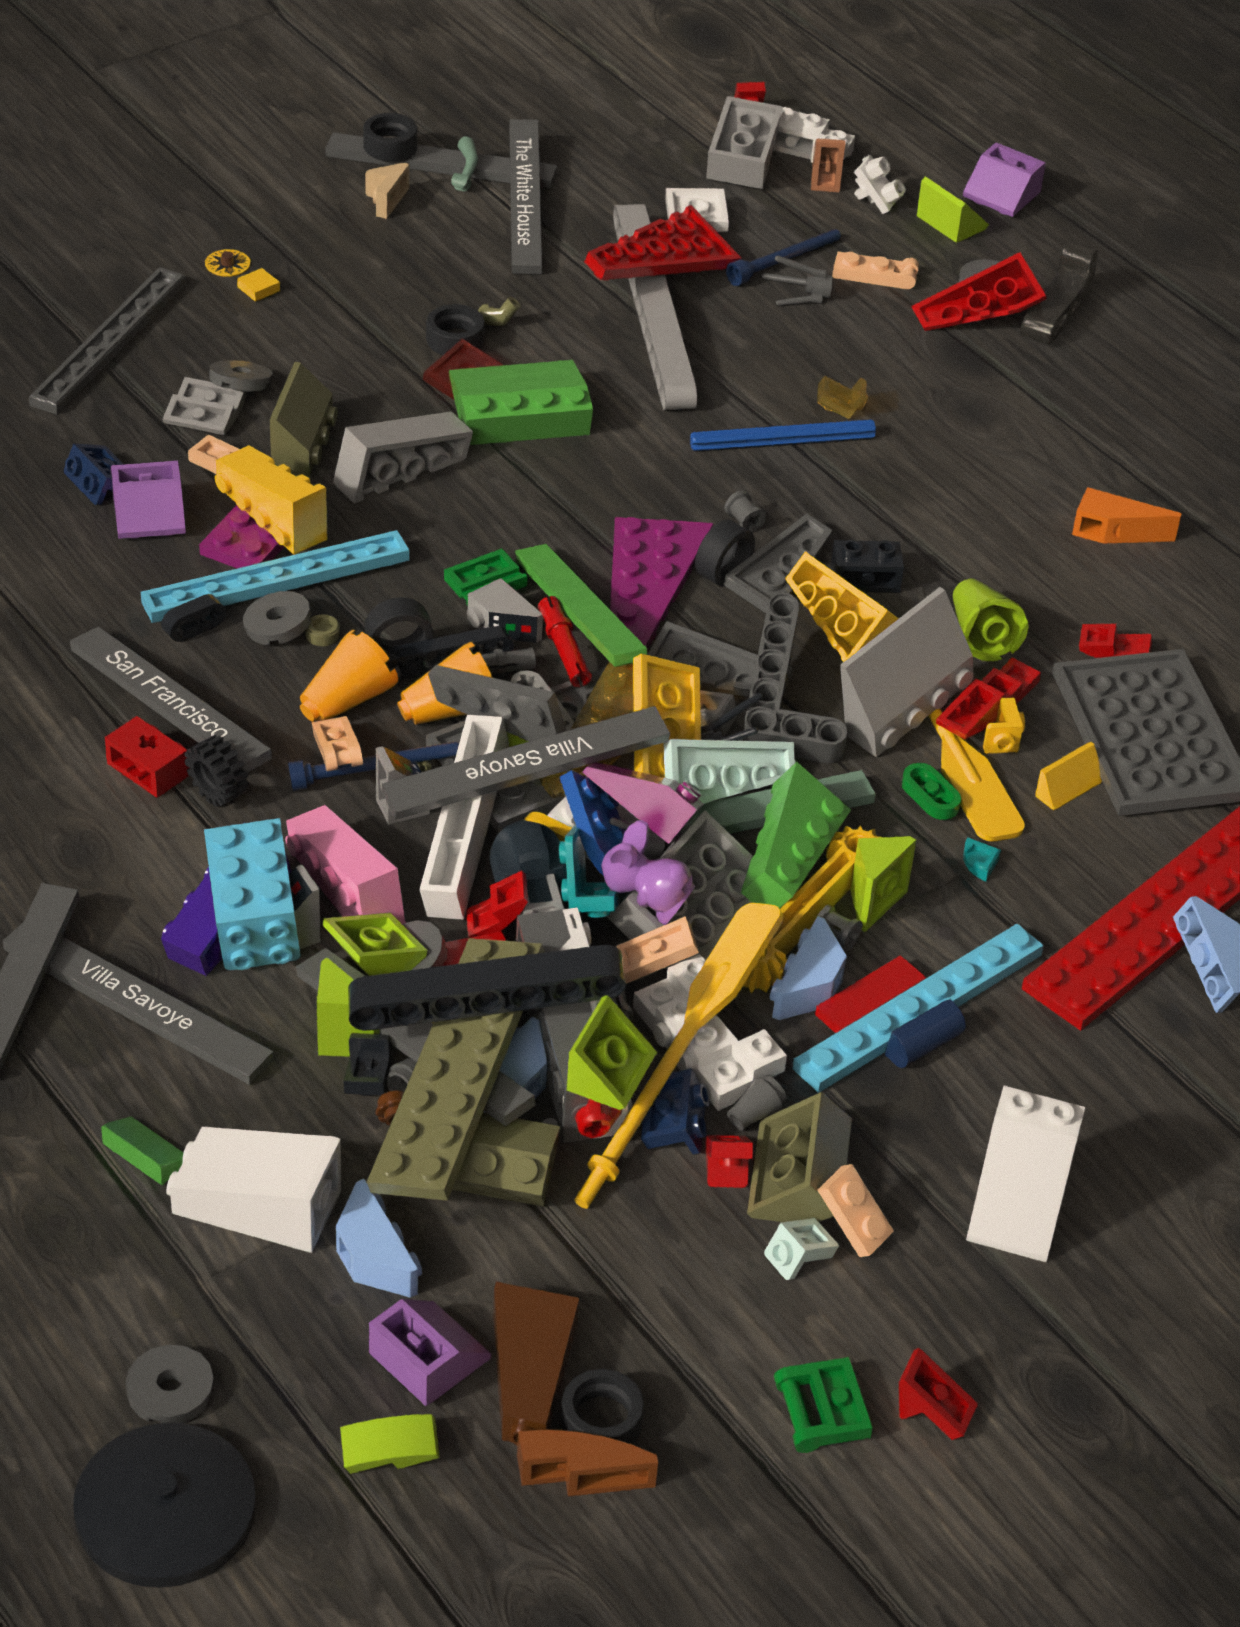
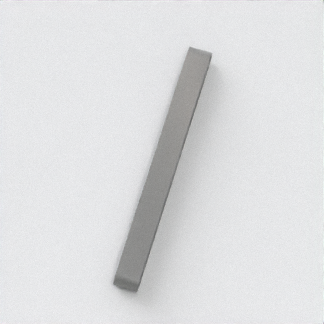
M645 204L614 206V227L618 241L624 235L633 236L635 230L650 224ZM665 274L628 278L663 410L695 409L697 404L696 384Z

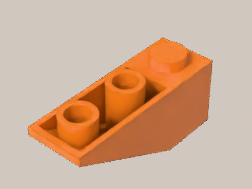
M1087 487L1076 512L1072 535L1103 544L1171 542L1176 540L1182 513Z

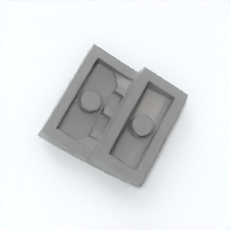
M184 377L178 395L173 394L163 417V423L225 435L241 411L247 397L246 391H236L229 388L230 386L222 384V386H217L212 382Z

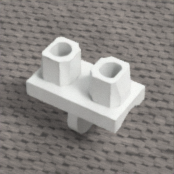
M869 155L863 158V163L854 172L857 176L855 181L859 185L854 194L858 199L867 197L870 203L875 202L881 213L884 214L890 211L894 203L903 196L906 188L901 180L898 179L889 183L885 175L891 169L885 157L873 159Z

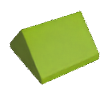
M927 177L923 178L921 181L917 217L956 243L987 229L989 224L966 203Z
M913 837L858 838L850 892L856 918L863 924L862 931L866 932L908 892L916 839Z
M391 913L324 918L323 926L368 976L409 971L426 957L427 949Z
M329 958L322 960L320 966L317 995L318 1055L350 1057V1034H380V1029L363 1031L351 1026L348 1009V986L354 979Z
M608 995L601 998L569 1051L567 1091L621 1110L626 1108L657 1051Z

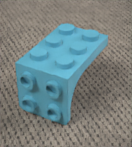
M280 818L204 829L216 925L224 968L227 970H245L250 967L275 963L284 964L299 959L301 954Z

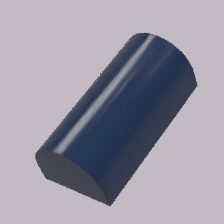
M951 999L943 1001L893 1030L884 1055L897 1067H906L962 1034L966 1027L962 1012Z

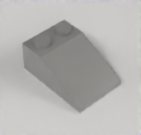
M727 96L708 151L706 178L763 189L783 107Z

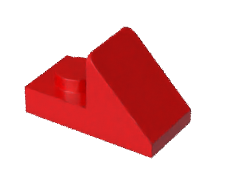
M706 1135L708 1186L747 1187L748 1161L752 1159L753 1142L746 1136Z
M921 1348L915 1349L899 1381L900 1419L903 1420L923 1412L951 1440L963 1437L978 1403Z

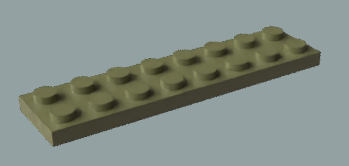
M469 938L458 964L545 953L542 943ZM523 1010L433 1023L367 1180L371 1193L448 1201Z

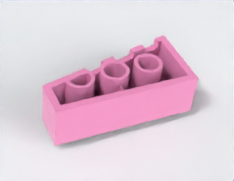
M324 805L286 820L288 836H286L285 842L288 851L305 867L309 875L342 917L391 913L401 924L405 923L398 869L332 810Z

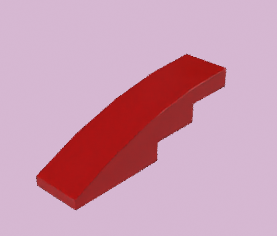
M1012 657L1000 670L993 668L982 681L975 678L936 719V724L966 740L984 730L987 724L994 723L997 720L1001 698H1014L1016 704L1020 702L1040 682L1041 672Z

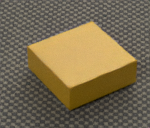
M261 268L237 278V287L254 301H258L279 292L280 282Z

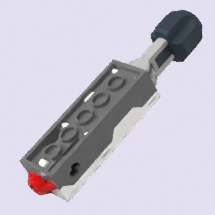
M520 820L505 826L495 838L490 849V864L495 882H499L519 871H523L526 874L528 903L520 913L521 915H517L516 942L542 943L545 953L589 947L591 945L589 924L587 922L582 923L578 908H564L559 893L562 879H567L566 864H561L559 858L560 840L546 825ZM600 1000L526 1010L529 1019L534 1017L539 1020L547 1059L546 1083L558 1126L561 1127L560 1135L563 1143L614 1136L632 1108L631 1099L626 1108L618 1110L567 1091L569 1051Z

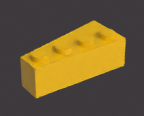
M249 445L216 460L217 475H215V483L222 493H226L236 502L241 510H245L261 528L264 527L280 545H284L292 554L295 555L327 540L325 486L321 484L311 485L310 478L307 476L291 474L290 467L284 464L276 466L273 458Z
M804 552L785 578L802 604L813 615V620L827 635L832 647L841 655L843 662L899 619L807 552Z

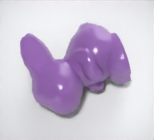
M637 820L625 831L622 843L614 846L604 856L601 865L604 879L611 891L625 893L636 890L638 892V905L642 908L650 906L656 911L658 921L666 925L695 888V885L692 883V874L685 863L676 859L648 860L643 853L649 840V825L643 820Z

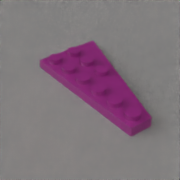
M615 517L610 610L642 642L647 650L656 636L659 624L665 620L669 606L672 602H675L689 577L699 546L706 534L712 529L714 523Z

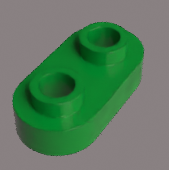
M913 763L904 769L902 778L903 790L928 815L939 820H947L958 814L961 802L960 793L934 767L925 763Z

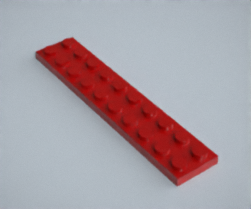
M1240 806L1023 979L1021 989L1081 1031L1185 945L1181 934L1177 930L1173 916L1190 897L1197 896L1222 913L1239 901Z

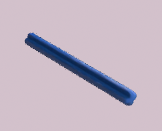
M870 419L700 431L691 433L690 445L693 451L870 439L875 437L876 425L874 420Z

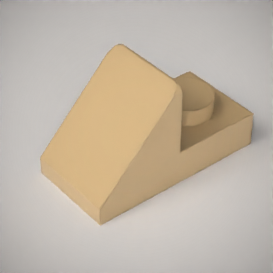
M407 163L370 169L366 172V195L373 197V203L376 204V216L387 219L409 190V164Z

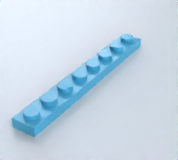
M395 530L142 591L141 603L151 622L155 623L162 621L164 615L172 608L202 595L213 594L224 606L279 591L297 589L409 561V549L399 532Z
M1017 923L794 1058L792 1069L819 1093L883 1054L890 1035L896 1028L945 1000L951 999L959 1007L1040 957L1044 945Z

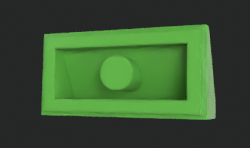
M132 1116L108 1122L101 1127L102 1140L105 1146L161 1185L169 1180L174 1171L178 1172L183 1164L184 1153Z

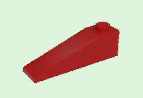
M1019 252L911 307L924 331L1019 313L1047 299Z

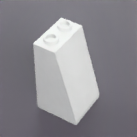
M1007 1086L1003 1087L993 1122L966 1241L1047 1262L1085 1107Z
M202 1127L195 1141L188 1142L183 1154V1164L179 1172L174 1171L169 1178L167 1195L171 1196L172 1214L312 1253L341 1192L340 1138Z

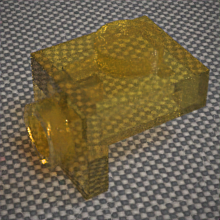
M824 376L818 383L817 403L828 411H834L850 419L855 411H860L867 402V381L860 378L853 388L850 389Z

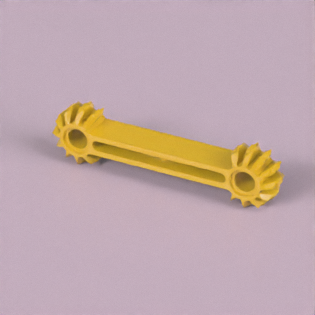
M860 825L857 830H853L845 826L843 832L835 833L827 847V862L780 909L783 914V921L743 987L749 988L751 994L755 988H760L767 993L769 987L773 986L777 978L782 980L787 962L786 955L798 944L805 928L810 930L819 912L826 905L834 906L851 889L858 838H881V836L876 835L875 829L865 831Z

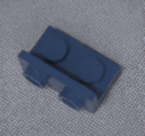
M73 443L63 472L94 505H102L107 490L113 492L111 465L124 464L105 445Z
M692 1069L673 1072L644 1117L641 1140L647 1149L685 1142L693 1155L701 1153L702 1139L707 1135V1126L704 1119L705 1107L709 1106L710 1099L706 1085L699 1082Z

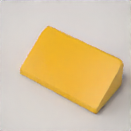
M1092 742L1086 743L1041 769L1036 797L1049 808L1056 810L1101 784L1102 779L1100 777L1099 759L1095 744Z

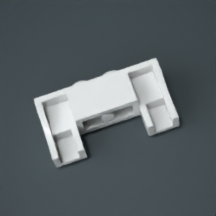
M783 107L773 150L811 159L812 163L813 147L816 138L845 140V159L850 157L854 150L855 136L846 134L841 130H829V119L821 118L816 114H805Z
M701 954L668 967L666 979L634 992V1010L652 1030L657 1043L662 1047L665 1046L667 1050L684 1024L690 986L706 962ZM715 1015L698 1030L677 1066L681 1071L693 1070L699 1082L706 1085L710 1102L719 1111L734 1104L756 1078L762 1079L766 1075L773 1077L784 1072L787 1055L765 1029L738 1041L720 1018Z

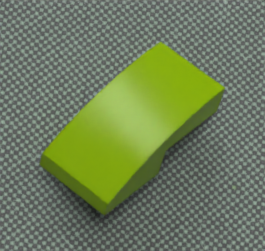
M432 1414L386 1417L340 1427L344 1468L350 1474L393 1463L398 1469L440 1458L436 1422Z

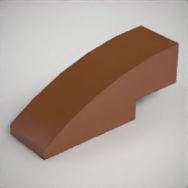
M518 1431L517 1459L522 1486L566 1481L568 1496L656 1487L657 1455L637 1446L604 1436L576 1431Z

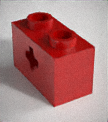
M138 716L105 737L107 764L156 798L189 777L187 773L188 766L185 765V759H187L185 752H187V749L181 743L173 741L160 732L156 726L148 724Z

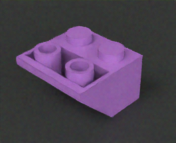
M994 143L981 155L963 191V197L973 200L976 204L995 209L1003 215L1013 217L1041 192L1046 162L999 143Z
M178 461L111 465L118 539L160 535L170 536L186 533Z
M401 1299L369 1322V1354L426 1407L491 1359V1353L434 1301Z

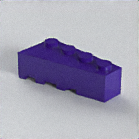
M285 851L286 862H287V868H288V875H289L292 871H291L290 864H289V861H288V858H287V854H286V851ZM209 866L205 871L204 879L197 889L187 895L183 908L177 917L167 923L161 938L168 959L205 976L222 959Z

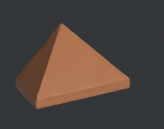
M816 138L813 147L811 190L840 192L845 140Z

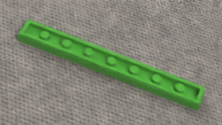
M547 544L515 550L516 562L549 597L555 596L559 599L563 612L614 667L632 664L633 658L641 653L647 655V648Z

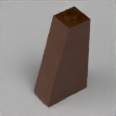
M496 1282L494 1287L493 1319L501 1435L503 1441L512 1442L518 1446V1431L550 1430L578 1323L579 1298Z

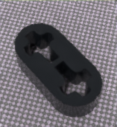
M213 594L202 595L169 610L162 619L161 627L172 640L176 642L185 641L218 626L226 616V607Z

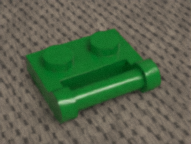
M849 1357L787 1366L775 1372L773 1377L777 1390L783 1392L795 1433L792 1438L797 1452L809 1453L816 1450L819 1446L871 1438L873 1427ZM810 1384L822 1425L811 1426L799 1389L800 1385Z

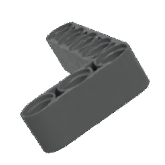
M775 594L768 602L749 696L751 698L757 693H762L763 698L746 710L744 731L754 727L765 730H758L757 734L745 738L744 741L794 742V757L796 759L836 763L845 754L847 727L841 720L781 709L797 631L799 602L791 594Z

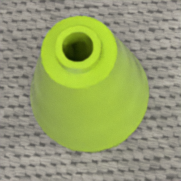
M966 579L956 586L953 592L956 615L973 657L982 661H998L1002 659L1000 656L1009 651L1012 654L1017 651L1025 641L1029 629L1028 620L1022 607L977 579Z

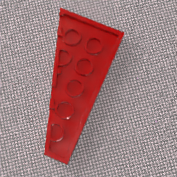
M690 205L681 214L676 211L667 220L659 219L635 230L633 236L624 235L615 244L606 243L589 251L584 262L597 278L608 281L611 279L726 269L729 263L737 261L741 257L701 214Z

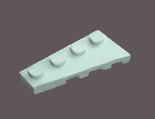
M669 739V741L663 743L665 778L676 780L681 784L684 781L691 784L701 793L699 800L702 803H708L771 785L795 764L794 742Z

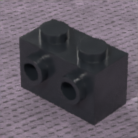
M834 540L831 570L862 592L900 593L904 570L901 544L898 541Z

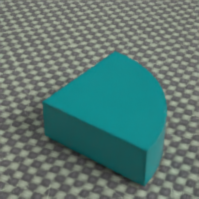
M967 837L963 852L964 863L973 875L986 882L1000 859L1001 850Z

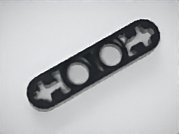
M492 626L394 646L385 651L389 657L385 664L390 672L395 668L398 681L425 675L435 665L441 663L469 642L475 645L471 650L472 654L480 652L481 655L493 653L494 649H502L503 652L513 651L514 643L505 627ZM429 653H439L435 659L423 661L424 657Z

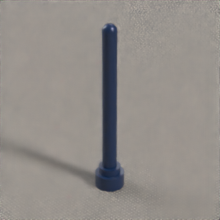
M833 229L751 262L741 259L731 262L726 268L727 278L734 286L747 283L753 276V273L779 264L780 262L775 261L776 256L792 259L838 241L841 238V232Z
M450 742L396 751L395 753L414 763L456 756L459 743ZM376 755L362 757L363 765L352 767L351 764L338 766V770L329 772L326 771L325 764L311 766L310 762L303 763V760L288 762L293 791L307 789V785L314 784L313 780L376 770Z

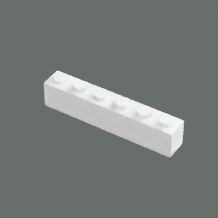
M467 715L454 763L509 748L503 717ZM497 791L442 806L420 886V893L427 917L464 920Z

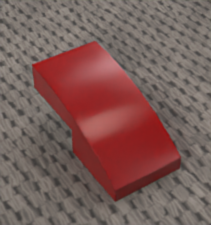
M1082 624L1079 651L1095 658L1149 653L1152 651V634H1117L1116 624Z
M519 871L490 885L491 898L466 909L468 938L500 932L523 911L528 903L526 874L523 871Z

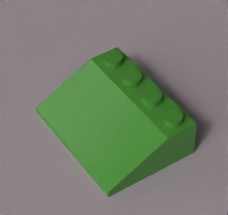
M573 360L449 370L458 418L473 431L470 445L590 435L593 407L587 384Z

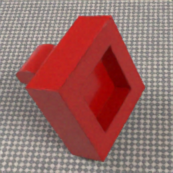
M765 82L737 83L734 97L763 103L766 93Z

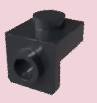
M350 1034V1058L343 1080L344 1094H359L362 1096L383 1095L387 1085L386 1077L391 1068L389 1036L385 1034Z

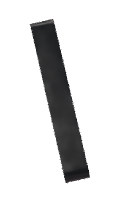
M599 945L356 978L348 986L349 1022L356 1029L370 1031L598 1001L607 995L610 998H615L621 995L626 988L623 954L615 946Z

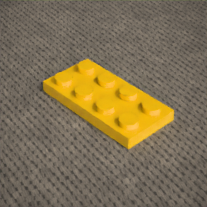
M642 653L634 657V712L655 706L670 732L669 739L701 740L700 668ZM663 743L634 751V771L665 778Z

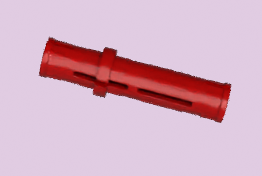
M550 596L552 607L547 597H545L538 603V609L546 623V634L550 640L554 641L570 678L571 685L580 687L577 679L579 676L582 685L585 686L592 680V674L572 633V622L568 617H565L557 597Z

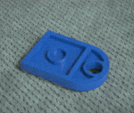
M571 770L562 775L560 780L576 827L579 828V836L583 847L593 865L603 875L601 865L604 856L614 846L622 843L626 831L611 825L609 822L611 818L621 820L617 810L619 803L591 779Z

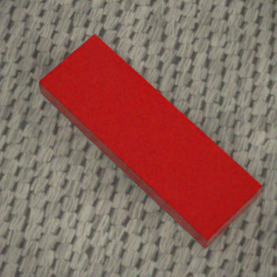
M900 955L818 1004L815 1015L833 1032L837 1033L925 980L926 977Z

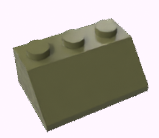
M294 362L270 418L271 458H273L276 466L284 464L290 467L291 474L293 475L303 474L310 477L314 465L320 464L322 445L326 446L328 444L330 426H335L338 410L337 407H333V393L299 362Z
M824 1093L815 1094L760 1120L747 1214L751 1218L776 1222L815 1218L818 1222L833 1217L818 1189L841 1166L847 1165L852 1118Z
M483 1112L452 1190L545 1207L561 1127L518 1118L504 1126L492 1116Z

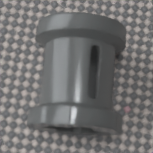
M737 491L727 499L724 506L725 512L730 517H735L740 522V526L750 532L759 530L766 521V512L751 502V496L746 491Z
M826 905L819 912L818 916L825 918L842 949L849 951L857 942L863 924L858 919L850 920L836 912L835 907Z

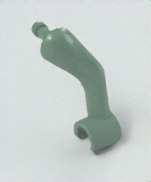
M464 136L458 142V149L466 159L465 167L462 174L454 173L451 184L459 191L469 190L471 187V177L478 163V154L474 140Z

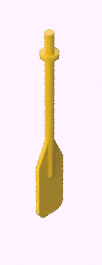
M936 709L928 717L942 739L941 772L945 779L960 793V805L976 834L983 840L991 842L1019 837L1023 833L1025 823L990 762L962 738L937 725L936 719L942 714L941 709Z
M749 903L742 906L736 912L690 986L683 1026L602 1156L592 1155L588 1161L587 1166L592 1172L574 1199L577 1205L588 1209L605 1180L611 1182L616 1180L620 1171L615 1164L694 1036L701 1027L736 998L781 925L783 914L779 907L769 904Z

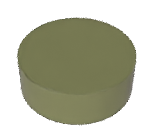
M325 614L310 618L311 623L305 630V635L311 644L329 646L338 641L340 638V624L336 618Z

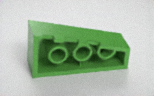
M798 762L773 783L771 789L773 796L771 802L766 806L764 817H766L763 829L758 833L756 840L758 844L755 855L751 857L741 894L752 903L775 905L780 908L791 899L851 811L847 805Z

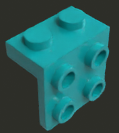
M574 825L566 834L565 841H560L559 844L560 863L566 864L567 879H562V899L569 902V909L578 908L579 912H587L588 917L609 916L610 911L616 910L625 894L611 891L605 881L587 882L585 849L579 836V828Z

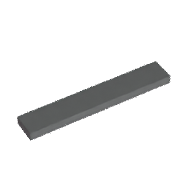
M41 883L0 971V1072L80 897L77 889Z

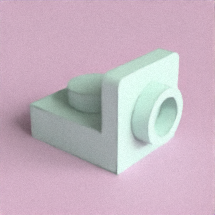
M815 1218L780 1223L764 1254L786 1280L795 1279L804 1262L832 1258L839 1244Z

